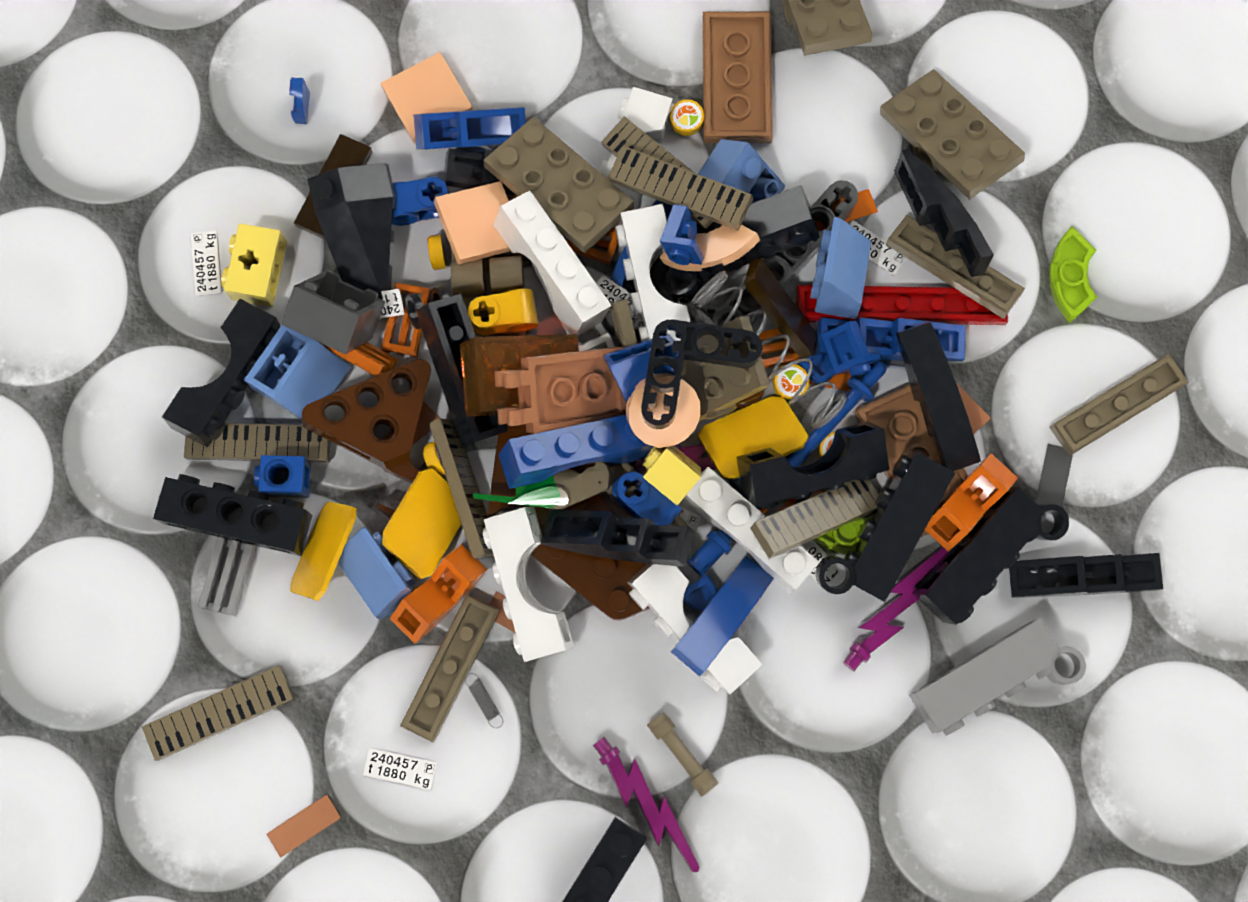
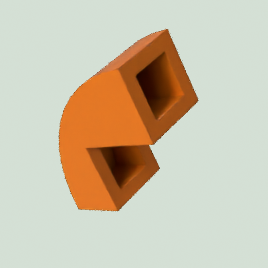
M991 453L936 509L925 531L949 552L973 529L984 513L1012 487L1018 477Z
M460 545L444 557L430 579L402 599L390 620L416 644L463 600L488 569L477 558H473L469 550Z

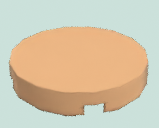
M670 373L653 374L655 380L661 384H668L675 378V375ZM646 378L641 380L635 386V390L626 403V419L633 433L645 444L658 448L672 447L686 440L696 429L700 418V400L694 388L681 378L674 421L669 427L656 430L645 424L642 418L641 405ZM653 389L650 390V393L657 392ZM657 392L655 408L648 409V411L653 412L654 419L660 420L662 414H669V411L664 410V395L673 396V392Z

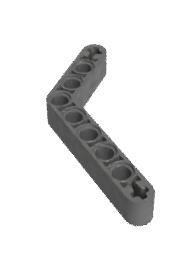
M843 180L831 184L811 206L814 220L823 223L826 227L825 230L831 229L834 217L846 221L852 214L858 200L856 187L852 183ZM841 198L844 199L846 202L842 201L835 208V211L833 213L831 208L833 206L834 200L839 201ZM818 231L820 238L800 246L804 253L801 256H793L785 250L771 258L763 259L770 270L780 274L781 280L778 282L784 289L818 253L823 231ZM743 281L739 286L743 290L742 297L751 295ZM736 289L721 306L706 304L700 309L718 326V323L726 320L731 313L740 292ZM740 301L730 321L754 311L764 310L759 304L755 307H747ZM608 311L606 314V326L608 331L616 337L611 313ZM759 313L749 317L751 326L762 314ZM634 328L636 339H640L638 330Z

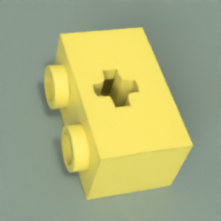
M239 223L237 233L231 236L229 243L230 264L229 267L224 268L221 279L222 287L231 300L238 301L242 299L251 304L273 307L287 246V240L280 230Z
M675 446L653 447L644 458V463L642 464L645 466L643 478L676 505L681 502L701 478V467Z

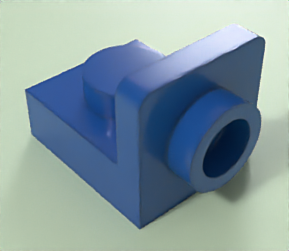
M674 204L660 243L669 260L679 265H688L689 263L701 265L704 256L695 241L697 224L687 206Z
M848 321L821 335L835 374L850 373L851 377L860 376L871 371V364L881 360L879 353H868L857 321Z

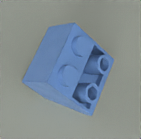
M720 139L698 173L709 179L752 194L753 200L751 204L781 193L786 186L748 142Z
M834 217L831 229L823 230L810 298L817 299L815 312L857 319L862 303L871 241L841 218Z
M281 325L244 381L254 391L301 419L303 408L307 404L334 394L352 368L319 342Z
M363 527L345 545L338 564L373 615L382 620L395 611L402 599L413 591L411 586L416 581L404 565L399 561L394 563L390 558L393 554L382 545L383 536L379 531L372 534L366 527Z

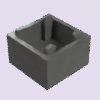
M332 271L322 272L294 285L281 325L345 355L373 338L385 304L384 300L378 298L377 292L371 289L362 291L339 280L340 276Z

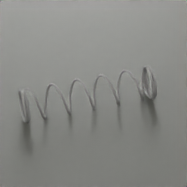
M725 271L715 275L692 299V304L698 309L729 291L739 290V298L723 325L732 318L743 294L741 287H731L711 297L727 280L728 274H725ZM754 311L743 316L750 317L759 313L763 315L762 324L756 333L758 336L766 322L765 311ZM777 335L762 342L763 346L777 338L783 337L787 340L784 352L767 376L768 380L799 362L806 361L810 364V369L804 382L789 401V404H793L802 397L799 394L810 378L813 362L807 358L798 359L776 371L787 353L790 341L788 335ZM820 383L807 389L804 393L805 395L824 385H830L833 388L831 398L811 418L810 426L813 429H819L830 422L842 410L847 401V397L844 394L835 395L836 386L834 383ZM837 403V405L824 417L828 409L832 405Z

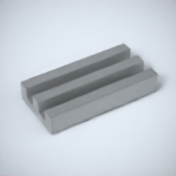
M217 537L198 603L199 608L236 617L255 550L254 545ZM226 547H228L229 551L214 603H210ZM240 550L243 551L228 607L222 606L237 552Z

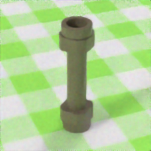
M665 712L647 724V727L656 739L659 740L661 738L690 775L692 778L690 783L701 797L719 783L708 768L705 770L678 737L673 730L675 725Z

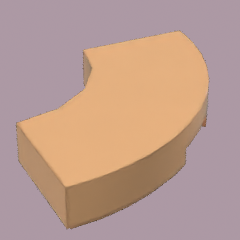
M722 225L708 233L696 235L695 241L704 256L701 265L692 263L688 265L676 264L669 260L665 251L660 256L663 264L678 270L703 271L702 268L712 267L721 263L725 266L749 252L760 241V238L756 232L743 225L740 226L738 231Z

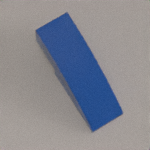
M525 107L413 114L416 149L420 150L502 144L526 123Z

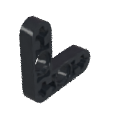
M673 319L660 322L653 333L641 405L642 418L645 424L650 428L658 430L667 428L673 423L676 416L684 360L750 368L756 365L762 355L763 347L760 337L754 332ZM668 330L675 331V336L681 339L680 341H674L672 345V357L679 356L678 360L670 356H664L666 348L665 339L660 338V336H667ZM703 335H712L718 340V348L714 352L704 353L698 349V339ZM725 337L731 338L729 346L741 347L743 341L750 342V348L756 350V352H749L748 357L743 358L740 356V350L729 348L728 356L722 355L725 347ZM656 353H659L663 356L656 357ZM661 365L672 367L676 373L675 378L668 384L658 383L653 376L657 367ZM651 389L660 393L673 392V396L664 395V410L669 411V414H662L660 420L654 419L653 412L648 411L649 408H655L657 403V392L650 393Z

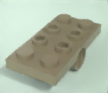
M782 0L786 22L788 25L794 26L804 56L871 42L872 31L860 0Z
M934 69L880 106V115L913 145L914 154L934 172L939 170L969 200L1024 162L1025 152Z
M532 117L483 160L484 167L517 196L530 190L558 231L583 253L590 249L621 220V212L634 209V201L535 117Z
M451 248L452 260L450 270L453 295H462L467 313L471 301L477 297L505 293L515 289H524L523 257L521 253L509 251L458 265ZM487 310L480 311L482 322L489 321ZM527 331L506 332L482 336L474 332L480 349L528 346Z
M739 316L721 326L753 332L749 317ZM704 335L697 341L698 349L704 353L714 352L719 345L718 340L712 335ZM725 337V347L722 355L728 356L729 348L740 350V356L743 358H747L749 352H756V350L750 348V342L743 341L741 347L729 346L731 338ZM761 357L756 365L750 368L684 360L682 379L694 388L700 400L699 421L728 414L737 408L735 403L770 387Z

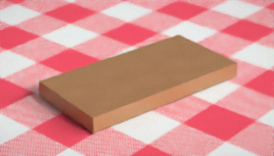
M703 12V143H719L720 139L748 143H772L770 12Z
M910 384L853 412L858 423L869 421L884 429L890 469L885 471L884 474L890 485L896 476L892 471L897 460L902 454L907 455L909 451L919 452L941 464L934 437L928 435L920 403L914 400ZM964 468L953 471L955 475L937 508L968 477ZM924 530L921 537L927 535L928 533Z

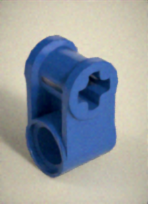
M438 177L393 183L396 194V210H392V225L404 226L418 221L439 218L433 200L435 199V194H438L437 197L450 194L446 183Z
M638 472L625 473L615 480L612 485L611 493L613 499L633 518H649L655 525H670L682 511L679 505L673 503ZM635 483L634 492L637 496L626 497L624 493L627 488L624 484Z

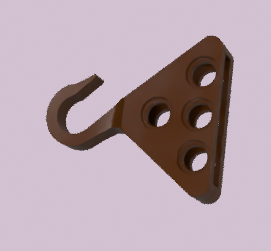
M416 359L307 404L302 411V425L305 429L381 467L384 472L412 484L420 471L412 465L410 451L431 373V366L423 359ZM396 378H403L409 382L411 390L407 393H398L393 389L391 382ZM363 392H372L376 395L378 404L373 407H365L359 402L358 396ZM337 405L344 410L345 417L340 421H331L325 416V409L329 406ZM378 424H386L391 428L393 436L388 440H380L374 435L373 428ZM379 503L375 506L390 519L396 511Z

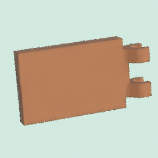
M623 347L521 358V370L494 372L496 387H518L519 407L497 409L498 424H508V426L526 424V433L536 434L626 415V402L603 358V355L623 349Z

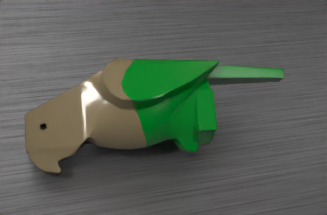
M595 462V466L587 468L581 474L575 470L567 469L543 482L516 487V497L473 493V498L508 504L566 509L609 490L611 473L604 462Z

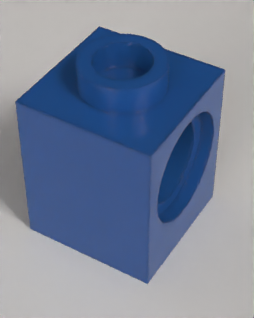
M261 455L260 466L257 465L254 470L255 487H259L258 491L260 493L267 494L270 497L309 498L311 462L305 456ZM281 469H288V480L284 484L275 485V474Z

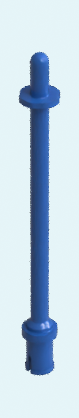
M877 362L871 367V371L867 372L860 380L851 377L847 381L850 391L845 395L847 401L842 410L826 425L819 429H814L809 434V439L804 447L793 452L786 459L790 466L799 467L860 400L869 403L874 398L870 389L885 374L887 370L886 364ZM711 530L706 535L707 540L690 559H687L686 563L701 577L706 575L705 573L723 554L728 555L732 551L730 546L732 545L733 538L722 530H716L715 532Z

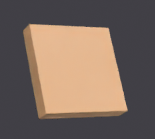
M441 52L380 83L413 143H416L413 114L473 110L472 105Z
M501 181L435 197L434 205L458 265L511 251L493 226L500 206L509 202Z

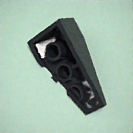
M382 163L340 167L308 178L307 181L315 214L341 280L362 291L371 289L378 293V298L383 299L381 291L391 290L392 266L389 264L390 243H394V231L391 230L392 210H396V194L389 165Z

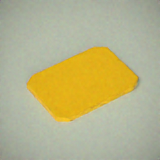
M770 396L704 425L698 434V439L721 477L736 479L740 477L737 456L771 448L785 457L802 449L808 441L809 435L783 397Z
M433 468L425 469L417 474L383 530L382 545L418 579H423L434 573L461 526L449 484Z
M329 501L324 505L292 577L290 592L319 601L324 595L356 520L357 508Z

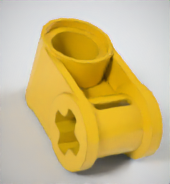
M515 289L505 293L480 296L471 301L468 307V316L475 333L482 336L506 332H523L532 330L539 325L532 289ZM487 310L489 321L482 322L480 311Z

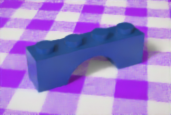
M626 415L509 439L499 453V459L508 487L512 489L543 482L559 472L587 463L606 462L609 466H615L642 460L654 446L645 444L633 433Z

